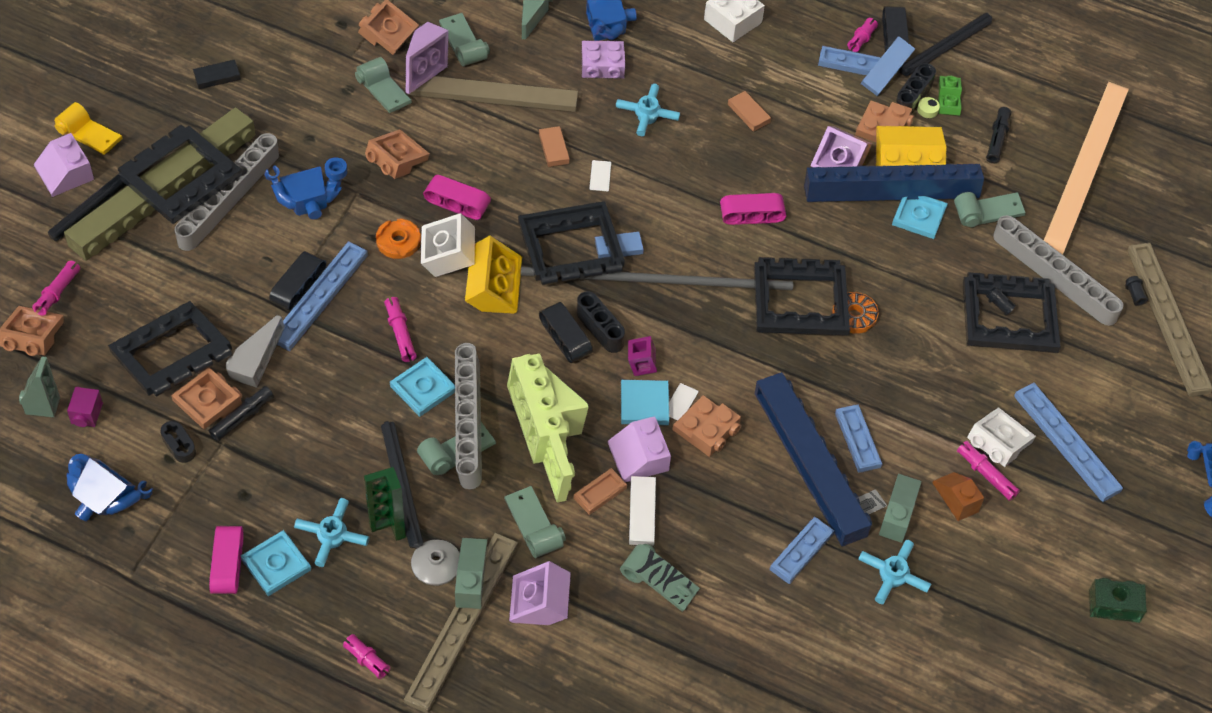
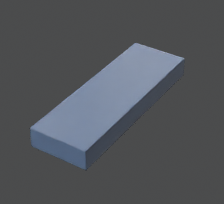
M898 36L861 84L878 96L914 52L915 48Z
M822 46L818 66L867 75L880 60V57Z
M859 405L836 409L835 415L858 473L881 468V459Z
M814 516L770 566V571L790 584L832 537L834 530Z

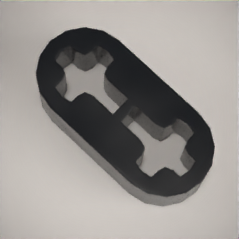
M169 421L163 424L160 430L162 440L174 458L181 463L193 460L196 455L195 446L182 425L176 421ZM173 431L174 433H176L177 438L174 439V437L171 434H168V432ZM182 445L185 450H188V452L184 453L183 451H180L179 446Z

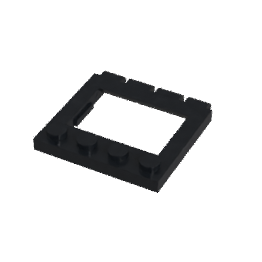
M179 125L169 132V137L165 135L151 145L153 150L147 147L134 156L135 162L130 159L117 168L120 179L172 224H175L243 175L242 169L192 127L187 126L185 128L183 125ZM187 141L196 149V152L215 166L165 200L137 175Z
M605 201L518 216V223L535 280L541 281L542 285L558 283V277H561L562 282L580 279V273H583L584 278L602 275L603 269H605L606 274L622 271L625 259ZM596 225L600 226V231L610 257L545 268L539 239L536 238L537 235Z
M772 257L758 258V262L754 263L756 332L849 336L850 325L845 265H840V260L824 259L823 264H820V259H801V264H798L797 258H779L778 263H775V258ZM767 279L833 281L836 313H832L830 316H822L818 312L799 315L797 312L786 311L784 314L768 311L769 282H767Z
M967 273V277L963 279L967 346L1059 353L1061 346L1055 286L1050 284L1049 278L1033 277L1032 282H1029V277L1010 276V279L1007 280V275L988 274L987 278H985L984 273ZM997 287L1002 289V293L1005 296L1042 299L1045 330L1032 332L1030 329L1019 328L1017 331L1009 330L1007 327L996 326L994 329H989L984 325H979L978 317L980 310L977 294L987 295L991 289Z
M191 301L180 305L178 308L108 345L112 355L148 396L154 394L156 397L170 390L171 383L177 386L193 377L191 372L198 374L213 366V360L218 363L232 355L230 342ZM193 324L199 334L209 343L151 376L133 357L138 349L152 346L158 338L174 334L177 328L183 325Z

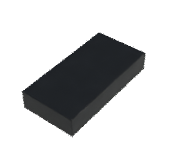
M235 59L193 69L198 89L241 80Z

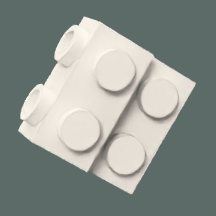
M999 407L975 423L967 436L974 447L981 448L989 454L993 462L1000 463L1004 467L1015 460L1020 451L1029 446L1036 437Z

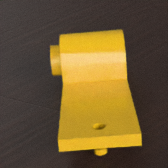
M76 102L72 103L54 120V126L60 134L67 135L72 133L75 140L104 155L123 139L122 135L92 121L85 108Z

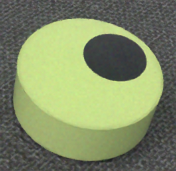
M925 97L919 101L917 111L925 118H933L938 114L940 105L934 98Z

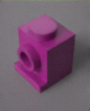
M651 336L628 340V361L634 376L657 372L656 348Z

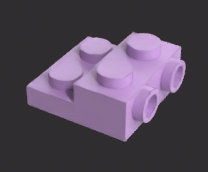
M582 41V78H624V41Z

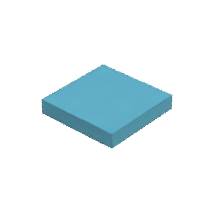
M918 196L919 199L907 200V197L902 198L892 225L934 239L948 203L926 196Z
M428 357L390 381V387L419 417L455 393V385Z
M621 380V424H630L634 421L655 416L658 425H669L668 381Z
M284 530L241 555V560L267 596L311 571L310 564Z

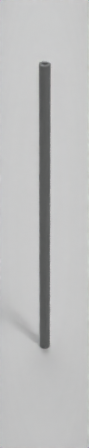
M521 267V276H534L532 267ZM602 271V275L584 278L583 273H580V279L755 288L754 279L630 272L606 274L605 271ZM767 280L769 282V289L793 290V281Z

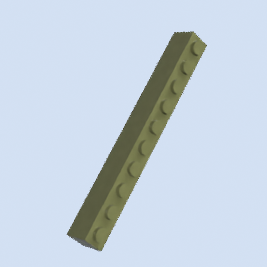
M236 107L199 133L226 157L233 154L240 146L249 142L256 135L253 120ZM187 142L140 176V178L167 200L215 165L208 162ZM127 186L64 232L68 247L87 261L92 256L97 255L107 245L116 241L127 230L132 229L142 219L151 215L155 209Z

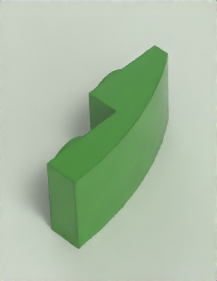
M954 76L939 77V114L960 116L961 78Z

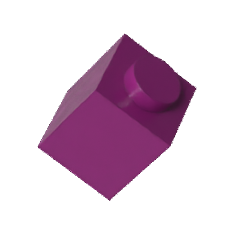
M75 387L67 410L71 424L79 427L96 426L103 405L99 390Z

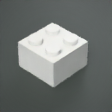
M709 0L706 2L704 20L730 41L735 42L762 23L765 5L758 0Z
M461 213L423 225L421 264L435 277L475 265V227Z

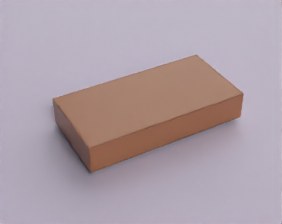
M746 91L728 100L730 108L753 132L770 123L771 117Z
M560 126L539 129V137L548 167L569 164V156Z
M611 468L576 492L574 499L590 515L627 489V484Z

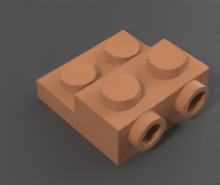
M384 0L381 5L377 3L370 12L372 14L369 17L365 16L360 21L359 26L361 28L358 33L374 46L379 43L394 55L419 25L389 0Z
M870 101L855 135L876 142V126L910 127L914 115H911L912 109L894 102L888 107Z
M401 130L369 140L365 152L369 162H374L380 166L385 175H390L394 179L409 174L412 166L428 161L430 154Z
M18 306L0 328V346L7 351L20 350L25 351L30 356H45L54 344L55 333L64 323L63 315L47 312L46 315L41 316L38 315L40 310L34 312L32 308Z
M210 368L204 370L171 395L172 400L203 429H206L220 417L222 419L242 404V394L234 386L230 387L222 374L219 372L215 373Z
M703 395L673 424L672 430L710 457L715 451L719 452L725 446L726 440L730 436L734 437L739 432L741 416L723 403L717 406Z

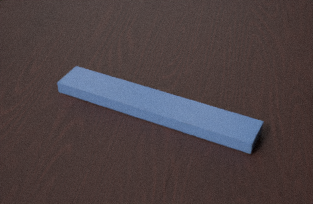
M349 241L283 320L285 328L277 345L291 351L368 256L367 250Z
M1035 383L1015 393L1014 397L1102 502L1122 491L1123 487Z

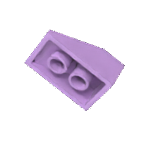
M430 22L415 30L406 54V93L410 94L447 67L448 30Z

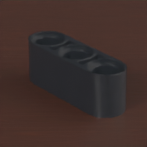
M884 6L882 25L886 52L898 36L908 44L909 38L905 7Z
M928 63L920 64L899 91L896 103L911 108V115L918 107L919 101L925 98L932 88L936 74L935 67Z
M307 251L302 252L272 288L269 300L291 311L324 272L326 261Z
M585 291L580 293L577 297L578 318L605 350L611 353L620 352L624 347L625 329L593 292Z
M562 302L539 311L541 323L570 363L593 353L589 339Z

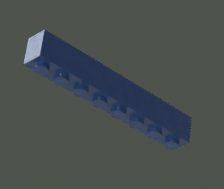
M980 164L807 167L804 190L807 202L902 200L904 197H907V200L919 199L918 196H926L933 199H955L958 195L965 192L974 193L976 198H980L984 176Z
M782 372L758 380L754 394L829 526L834 530V534L841 547L868 537L872 525L871 518L868 513H864L857 494L851 491L846 475L844 473L841 474L837 467L835 456L827 450L825 439L816 431L815 423L812 417H808L802 400L796 397L791 381L787 380Z

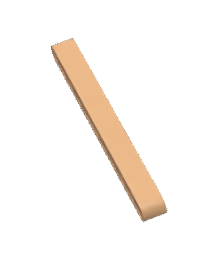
M1108 82L1044 241L1062 255L1129 88Z

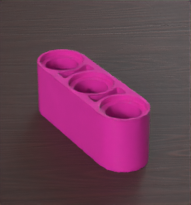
M435 175L423 193L424 198L428 202L455 213H461L463 216L479 220L491 202V198L484 191L441 175Z
M779 193L727 195L720 201L723 222L729 225L778 223L786 218L784 199Z
M216 526L209 584L211 594H237L243 548L242 526Z

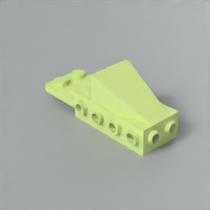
M526 354L521 357L512 358L507 387L534 464L543 462L556 502L566 501L568 492L571 490V480L575 476L574 466L567 459L566 438L582 434L588 404L544 366L540 354Z

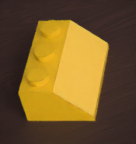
M876 126V166L946 165V143L942 127Z
M488 236L475 243V265L469 266L465 301L481 312L516 313L522 257L492 236Z

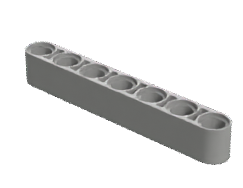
M270 133L260 135L235 162L242 169L243 175L184 216L177 223L175 235L180 249L190 251L196 248L265 173L266 169H269L278 159L279 150L276 136Z
M1006 215L998 219L993 235L997 243L1042 278H1049L1050 284H1054L1055 288L1102 324L1110 326L1117 322L1123 309V302L1015 218Z
M463 343L455 350L456 470L461 486L465 489H474L482 481L480 363L476 348L470 343Z

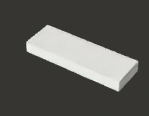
M631 476L629 545L648 544L654 546L656 477Z

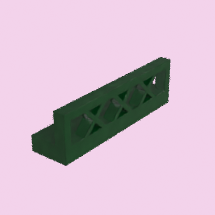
M394 467L365 475L364 482L371 532L391 527L396 541L406 538L402 487Z

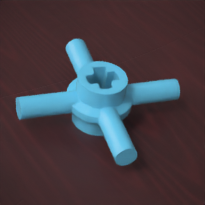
M652 84L649 94L643 96L638 103L617 99V108L635 111L640 121L636 132L638 136H644L648 124L654 123L658 117L679 121L680 112L662 109L658 104L656 97L659 85Z
M344 498L339 499L333 516L324 518L320 524L298 518L295 521L294 528L316 533L318 540L322 543L315 560V564L319 567H324L331 548L339 547L343 541L364 546L368 545L369 536L347 531L346 525L342 522L349 503Z
M905 540L898 555L884 561L864 551L860 554L858 560L879 569L883 584L875 598L877 603L884 604L891 589L899 587L904 583L910 584L926 593L928 592L931 583L910 574V569L906 562L914 546L912 541Z

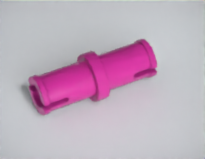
M867 18L865 23L856 29L853 38L848 42L847 46L850 50L855 45V48L852 50L853 52H858L860 47L869 41L872 32L878 27L876 20L870 24L873 18Z
M355 634L346 638L350 643L344 641L343 647L357 658V662L361 666H366L378 679H382L387 675L383 670L389 672L390 666L376 655V651L372 647H367Z

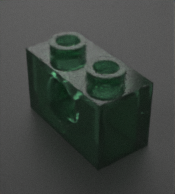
M1108 578L1095 579L1089 589L1090 617L1140 623L1147 612L1145 584H1137L1134 581H1112Z

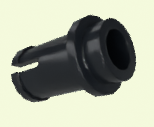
M1131 276L1126 279L1125 288L1129 290L1134 305L1141 306L1147 303L1148 298L1142 287V279L1138 276Z
M994 287L986 295L988 302H993L1004 315H1008L1016 306L1002 293L1001 288Z

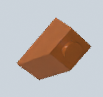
M953 472L933 481V485L957 521L979 512L984 497L971 478Z

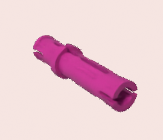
M68 261L50 286L43 289L41 292L42 296L33 304L34 312L39 307H42L38 315L44 316L52 304H56L59 301L60 294L75 275L79 273L80 266L78 264L74 269H71L75 262Z
M391 297L393 306L389 298L384 301L389 315L388 322L393 327L402 361L410 362L408 353L412 361L416 359L417 355L407 329V318L402 313L399 299Z
M965 441L963 443L964 446L961 445L957 449V452L972 465L971 468L981 473L1008 501H1011L1013 499L1012 496L1016 497L1020 492L987 460L988 457L985 454L981 455L969 441Z

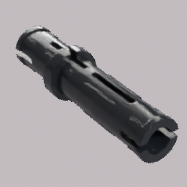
M1007 107L998 109L996 121L992 125L993 134L986 155L989 163L995 164L1000 161L1005 135L1009 131V120L1012 114L1011 109Z
M263 386L250 398L246 397L239 407L208 430L213 439L219 442L252 414L256 415L259 412L258 409L274 398L272 391L267 386Z

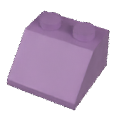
M828 126L811 166H862L872 143L834 126Z
M72 133L50 141L34 163L35 169L52 197L94 180L90 163Z
M655 416L630 423L608 440L609 448L624 482L631 481V476L647 477L669 471L671 455Z
M548 561L514 575L509 621L512 623L551 625L567 619L570 572Z

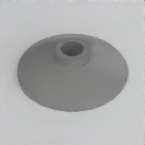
M427 541L413 553L411 559L413 573L420 581L428 585L437 586L449 583L457 576L460 553L454 545L447 541ZM433 557H441L439 560L432 559Z

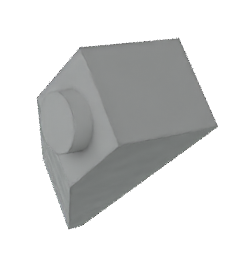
M275 316L235 350L233 356L228 358L226 370L232 380L254 387L258 386L285 328L281 316Z

